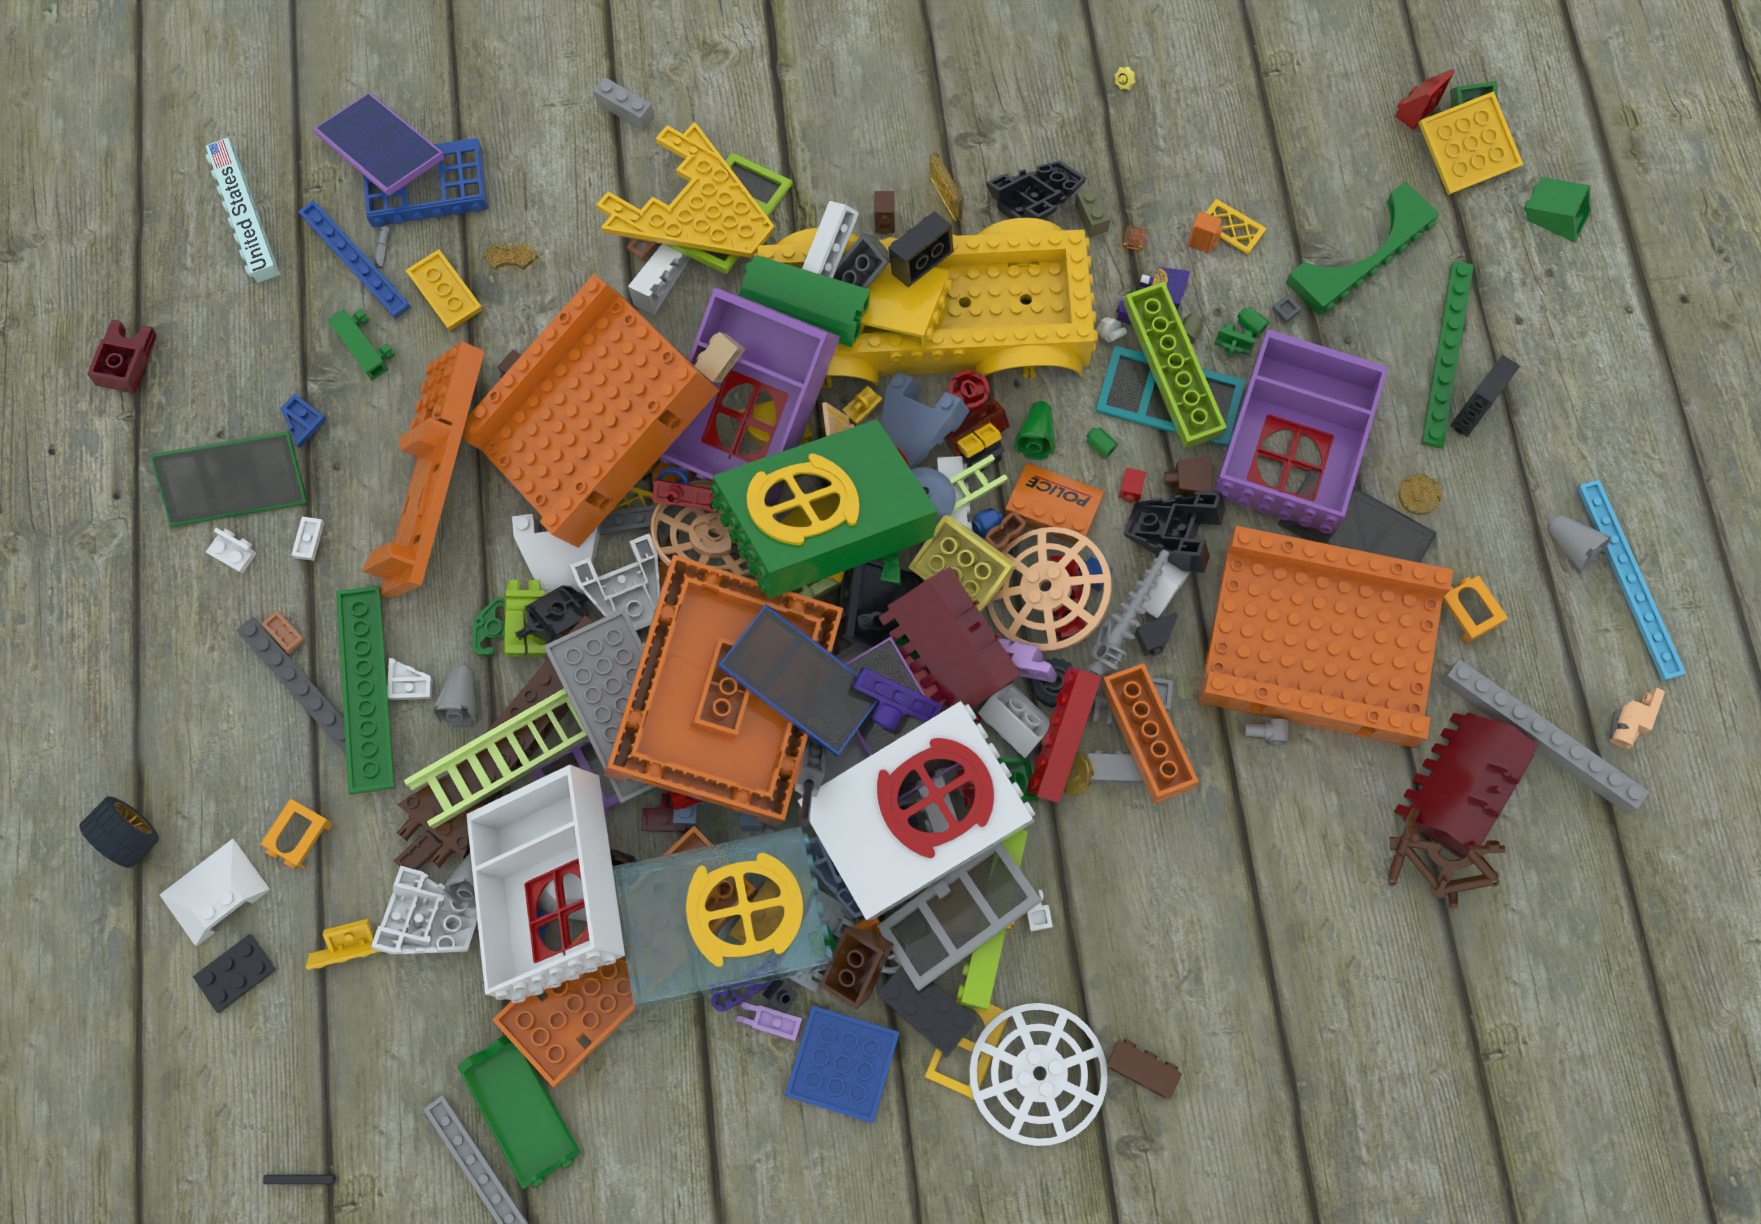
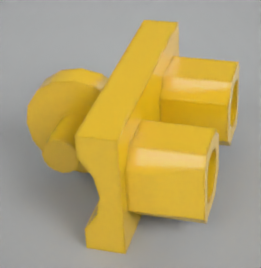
M867 386L854 397L842 410V413L858 425L883 401V398Z

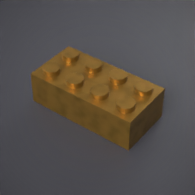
M782 860L781 863L790 870L799 885L804 913L816 891L820 890L819 886ZM768 879L751 903L779 897L781 894L779 886L771 879ZM776 906L751 913L756 941H762L775 932L783 920L784 907ZM741 916L729 935L741 945H744L746 943V935ZM772 949L756 955L763 961L768 962L775 951Z

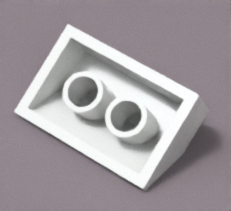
M1012 683L992 695L978 712L983 720L991 725L999 733L1000 737L1012 745L1015 751L1024 758L1032 754L1042 744L1043 737L1046 735L1050 725L1049 718Z

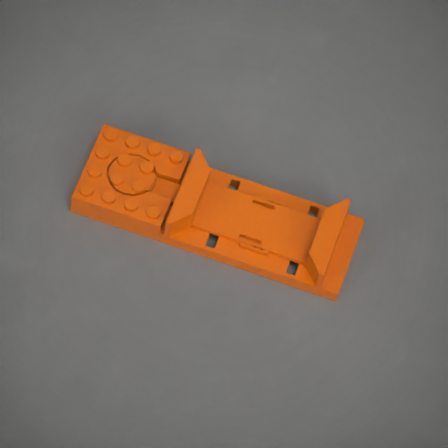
M462 341L452 346L450 350L445 351L434 361L429 362L426 367V381L422 383L420 392H422L421 399L417 401L415 411H417L416 417L413 418L410 424L411 430L401 435L398 440L400 451L414 455L417 459L394 543L389 542L373 550L362 568V572L383 579L380 595L390 599L418 588L423 583L485 352Z
M695 826L684 834L617 899L625 956L616 959V962L613 964L597 967L598 969L594 972L583 973L579 975L578 979L566 980L559 987L545 989L544 991L548 996L543 1001L536 995L526 997V1000L523 1002H510L492 1019L553 1088L561 1084L569 1075L575 1076L578 1073V1066L682 964H689L691 961L688 958L691 955L694 956L699 951L690 933L686 914L687 894L691 880L699 866H705L707 873H710L731 863ZM727 877L713 888L705 903L708 912L734 907L739 904L735 878ZM743 877L747 900L750 901L758 892ZM734 916L710 921V931L716 935ZM583 933L579 935L571 944L574 945L575 943H577L583 935ZM645 975L653 982L648 989L639 982ZM584 1035L592 1042L586 1049L578 1042Z

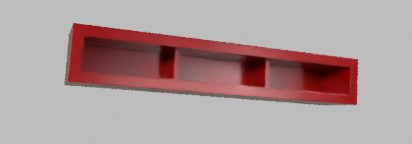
M1069 666L1068 671L1064 674V683L1061 692L1057 695V704L1054 713L1050 716V725L1046 735L1043 737L1042 748L1039 756L1036 758L1035 769L1032 777L1029 779L1027 792L1060 803L1101 680L1100 676Z

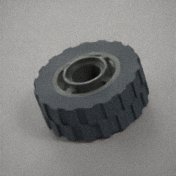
M1057 658L1047 659L1045 662L1052 665L1057 674L1056 679L1061 681L1060 686L1053 687L1048 681L1032 679V691L1036 699L1042 702L1044 706H1050V708L1056 707V698L1061 692L1064 674L1068 671L1069 666L1073 667L1070 662Z

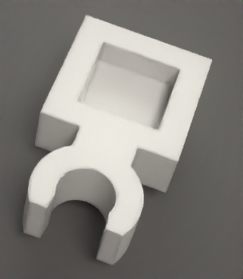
M1038 890V895L1041 896V900H1043V892L1042 890ZM1040 902L1026 913L1030 932L1053 928L1049 905L1042 906Z

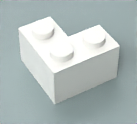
M1168 561L1161 569L1163 573L1155 581L1157 587L1149 592L1152 599L1145 601L1142 605L1148 613L1157 619L1165 611L1173 596L1178 592L1190 574L1189 571H1183Z

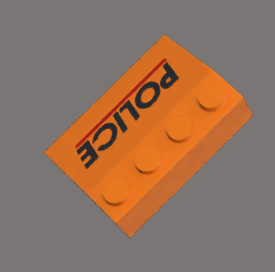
M1026 463L1005 509V517L1012 512H1017L1026 521L1025 526L1030 528H1066L1087 537L1105 491ZM1046 533L1073 544L1079 541L1077 538L1064 533Z

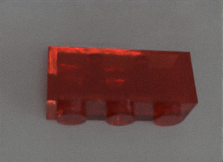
M993 399L968 414L960 427L955 432L951 431L945 437L948 448L956 456H962L957 441L971 433L975 435L974 431L988 423H991L1000 433L1009 428L1010 424L1005 409Z

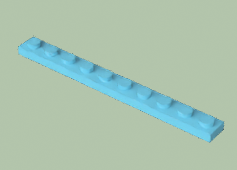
M1600 479L1579 485L1577 487L1595 530L1611 538L1605 553L1662 682L1685 675L1684 667Z

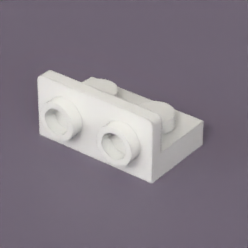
M215 528L214 532L217 534V537L206 550V553L243 574L257 554L251 549L253 545L243 538L240 541L235 539L236 535L227 529L221 531Z

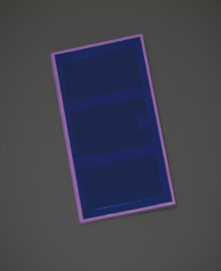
M369 92L314 128L316 135L388 196L445 158L442 151Z

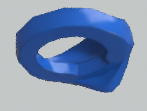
M679 468L665 469L659 473L657 478L662 480L666 474L675 473L681 475L680 479L675 482L689 484L688 473Z

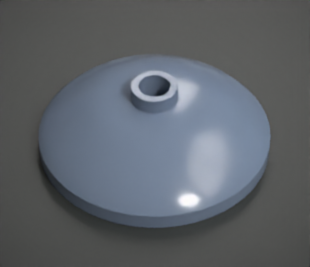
M926 467L911 469L922 488L928 491V497L938 510L937 526L943 516L951 515L956 500L954 487L943 473L935 469Z

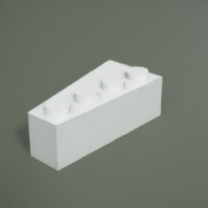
M662 243L628 286L634 306L655 315L691 257Z

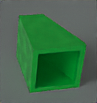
M1541 177L1538 185L1536 184L1533 188L1530 200H1527L1524 206L1527 221L1572 242H1576L1592 212L1590 185Z

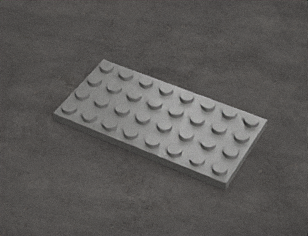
M621 609L544 645V649L604 771L644 647L625 609ZM608 777L621 804L656 788L655 786L628 778L626 782Z

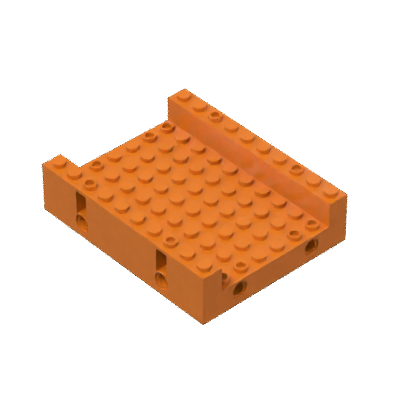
M594 273L468 415L462 438L470 445L480 449L543 517L540 523L551 535L579 548L720 390L704 374L696 369L619 292Z
M1235 526L1227 541L1198 703L1274 719H1285L1293 723L1411 748L1416 747L1428 739L1431 717L1425 716L1442 600L1443 596L1451 589L1453 569Z
M673 555L604 776L626 782L627 778L753 815L756 816L754 821L774 827L778 826L786 817L808 735L717 666L765 604L830 653L843 608L794 592H787L768 599L765 592L760 591L756 580ZM766 618L731 665L760 686L795 638L769 618ZM802 644L767 692L776 699L782 694L788 697L793 702L789 709L800 716L822 687L828 663ZM825 656V660L829 662L830 658ZM814 713L807 721L810 725L812 723Z

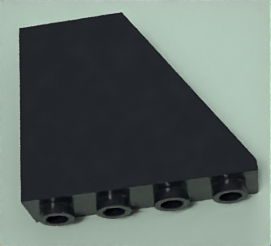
M1504 355L1500 357L1450 426L1454 428L1455 432L1466 437L1469 436L1520 368V365Z

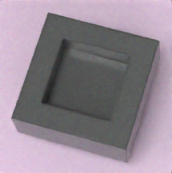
M1287 295L1272 307V310L1286 324L1299 314L1302 308Z

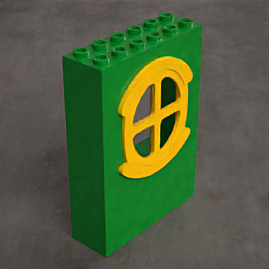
M878 419L713 475V485H711L713 499H711L712 507L715 512H719L723 527L728 528L731 541L738 545L741 558L746 559L750 574L752 576L755 575L760 591L765 592L768 599L934 538L938 510ZM811 474L827 479L832 485L809 494H804L794 478ZM786 481L795 498L772 507H767L764 499L768 490L772 486ZM832 494H838L840 504L836 512L825 521L819 520L809 503ZM795 507H801L810 520L811 525L808 527L787 526L777 522L772 516Z

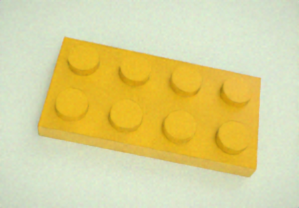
M440 249L406 270L409 277L449 332L483 310Z

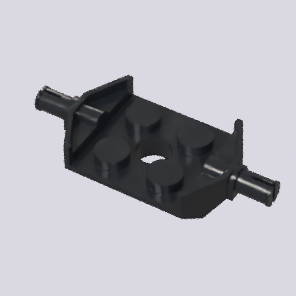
M562 585L525 606L524 617L526 626L515 632L516 637L522 640L528 635H533L546 642H552L553 637L579 623L584 616H589L586 602L589 598L571 586ZM559 607L563 612L555 613L552 608Z

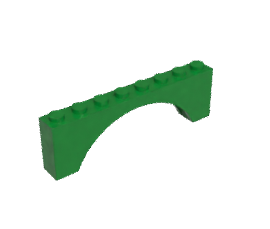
M1406 181L1391 192L1386 202L1390 215V231L1388 239L1376 253L1361 262L1343 267H1321L1303 262L1289 274L1286 284L1318 316L1325 311L1327 313L1336 306L1337 301L1345 300L1350 295L1352 289L1360 288L1368 276L1372 278L1377 274L1382 265L1387 266L1397 253L1399 255L1408 248L1409 243L1417 242L1422 237L1424 231L1427 230L1429 232L1436 226V219L1440 213Z

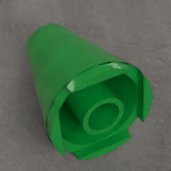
M1038 401L1032 404L1014 440L1016 452L1020 454L1021 451L1028 459L1044 460L1051 453L1053 455L1055 451L1052 407L1045 401Z

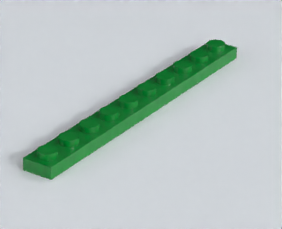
M1453 261L1451 264L1421 445L1442 449L1445 443L1474 266L1472 264Z

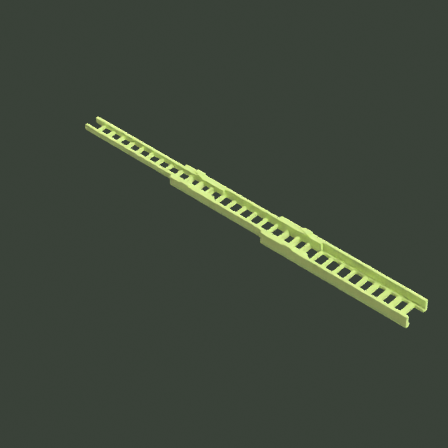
M993 455L988 456L949 479L952 485H958L965 498L955 503L953 512L1007 482L1008 478L1004 474L988 484V480L980 472L982 468L994 462L995 458ZM975 474L982 488L970 494L962 480ZM822 579L809 588L807 585L800 587L802 592L799 594L812 599H818L842 585V580L838 583ZM562 689L408 777L404 782L410 787L411 791L427 782L444 810L441 814L427 821L428 825L434 829L589 738L565 689ZM564 703H567L583 730L570 739L567 738L552 710ZM545 714L548 715L563 743L551 750H548L533 724V721ZM528 725L544 754L530 762L513 734ZM505 737L509 740L523 765L513 772L509 769L495 744ZM486 748L503 775V778L494 783H491L476 757V754ZM465 760H468L484 788L473 795L456 767ZM446 771L449 772L464 799L454 806L451 805L436 778Z

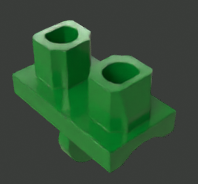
M1229 323L1220 327L1215 345L1228 349L1229 353L1227 356L1232 357L1233 352L1250 355L1256 339L1253 338V331L1246 329L1241 334L1235 332L1234 325Z

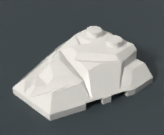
M400 866L393 885L392 896L381 926H378L371 949L393 955L467 952L477 924L476 908H468V903L461 902V905L450 900L444 893L445 886L441 883L439 885L436 884L424 872Z

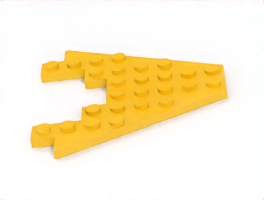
M695 122L684 134L667 125L656 137L657 144L685 159L676 169V174L689 181V183L669 206L652 196L640 210L609 191L596 204L598 211L609 216L608 220L601 226L603 233L752 258L758 251V245H763L775 231L773 223Z

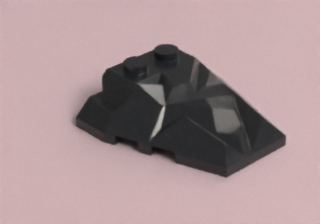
M1056 161L1037 166V171L1026 173L1025 169L1019 170V175L1009 177L1008 173L1002 174L986 182V186L991 196L997 200L999 211L1010 219H1044L1053 214L1086 182V177L1063 162Z

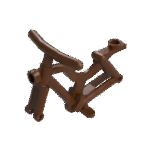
M1416 807L1411 809L1406 818L1403 834L1400 837H1389L1390 850H1396L1388 873L1389 886L1397 884L1405 856L1410 859L1429 882L1433 896L1444 898L1448 895L1450 908L1458 907V892L1499 885L1498 872L1482 856L1488 853H1506L1505 845H1500L1499 841L1489 840L1486 842V845H1469L1465 857L1458 860L1446 859L1439 853L1442 850L1440 843L1420 840V836L1415 829V821L1420 813ZM1412 848L1428 850L1429 857L1442 867L1438 879ZM1472 864H1475L1483 873L1481 875L1450 880L1454 870L1463 869Z

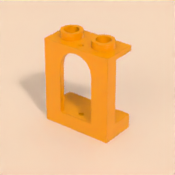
M1479 575L1473 579L1470 576L1458 583L1460 586L1455 589L1451 586L1450 591L1443 596L1442 602L1446 604L1465 632L1461 637L1465 644L1500 626L1508 619ZM1467 588L1477 592L1493 616L1477 626L1458 599V593Z
M290 798L260 845L267 848L265 853L276 859L278 856L285 859L283 863L295 869L298 866L304 869L306 866L301 863L323 829L329 831L334 823ZM295 812L311 820V825L293 851L282 853L278 850L277 840Z

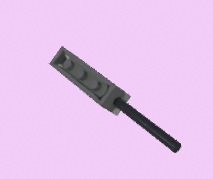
M808 736L794 790L803 795L800 824L803 827H807L810 823L812 796L817 797L825 775L827 749L810 736Z

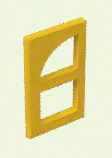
M960 998L956 1000L958 1004L960 1003ZM989 1004L987 1011L972 1008L982 1019L985 1028L993 1019L1005 1012V1010ZM1008 1018L998 1024L986 1039L987 1044L997 1048ZM963 1038L957 1046L973 1052L975 1043ZM936 1049L925 1078L974 1100L970 1083L967 1086L935 1071L942 1054ZM980 1051L979 1056L981 1057L977 1065L979 1090L993 1056Z

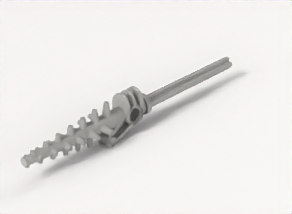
M1165 550L1160 551L1158 558L1153 560L1151 569L1145 570L1144 580L1137 581L1138 585L1135 586L1136 593L1129 592L1131 596L1127 597L1129 604L1124 602L1120 604L1122 608H1119L1118 611L1122 615L1120 616L1115 613L1112 615L1117 623L1110 618L1102 621L1097 643L1092 652L1095 661L1088 667L1090 673L1104 678L1108 672L1112 670L1117 672L1119 670L1117 665L1123 663L1121 657L1127 656V653L1121 650L1120 647L1125 638H1135L1130 628L1131 626H1140L1141 623L1136 617L1138 613H1146L1142 605L1145 601L1152 599L1149 592L1157 587L1155 581L1163 573L1161 569L1168 561L1169 552Z

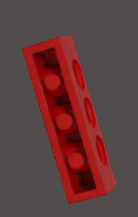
M1064 555L1051 556L1050 561L1058 563ZM1073 559L1065 568L1070 577L1079 576L1078 564ZM1075 585L1072 586L1070 598L1078 604L1082 596L1081 586ZM1064 605L1060 609L1053 611V616H1056L1058 621L1072 611ZM1077 616L1073 622L1055 629L1056 637L1059 636V641H1063L1074 636L1086 626L1085 621Z

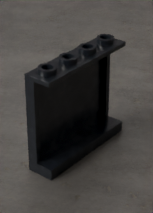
M874 560L846 570L842 579L839 607L843 608L836 638L872 648L891 637L889 630H884L880 633L866 631L864 634H858V631L855 632L856 617L873 612H887L889 604L920 585V576L914 572L900 569L901 586L882 583L880 579L884 564ZM874 617V624L877 627H882V622L880 621V619L878 617Z

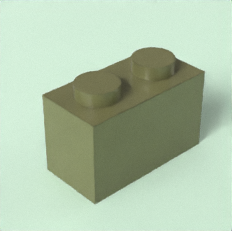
M1096 187L1077 192L1075 206L1089 237L1108 232L1110 217Z

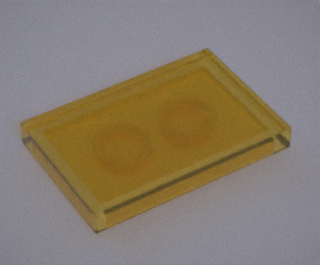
M937 151L931 153L929 176L954 221L962 220L963 197Z

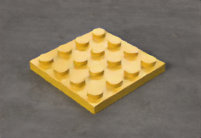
M1494 91L1418 122L1448 195L1524 165Z

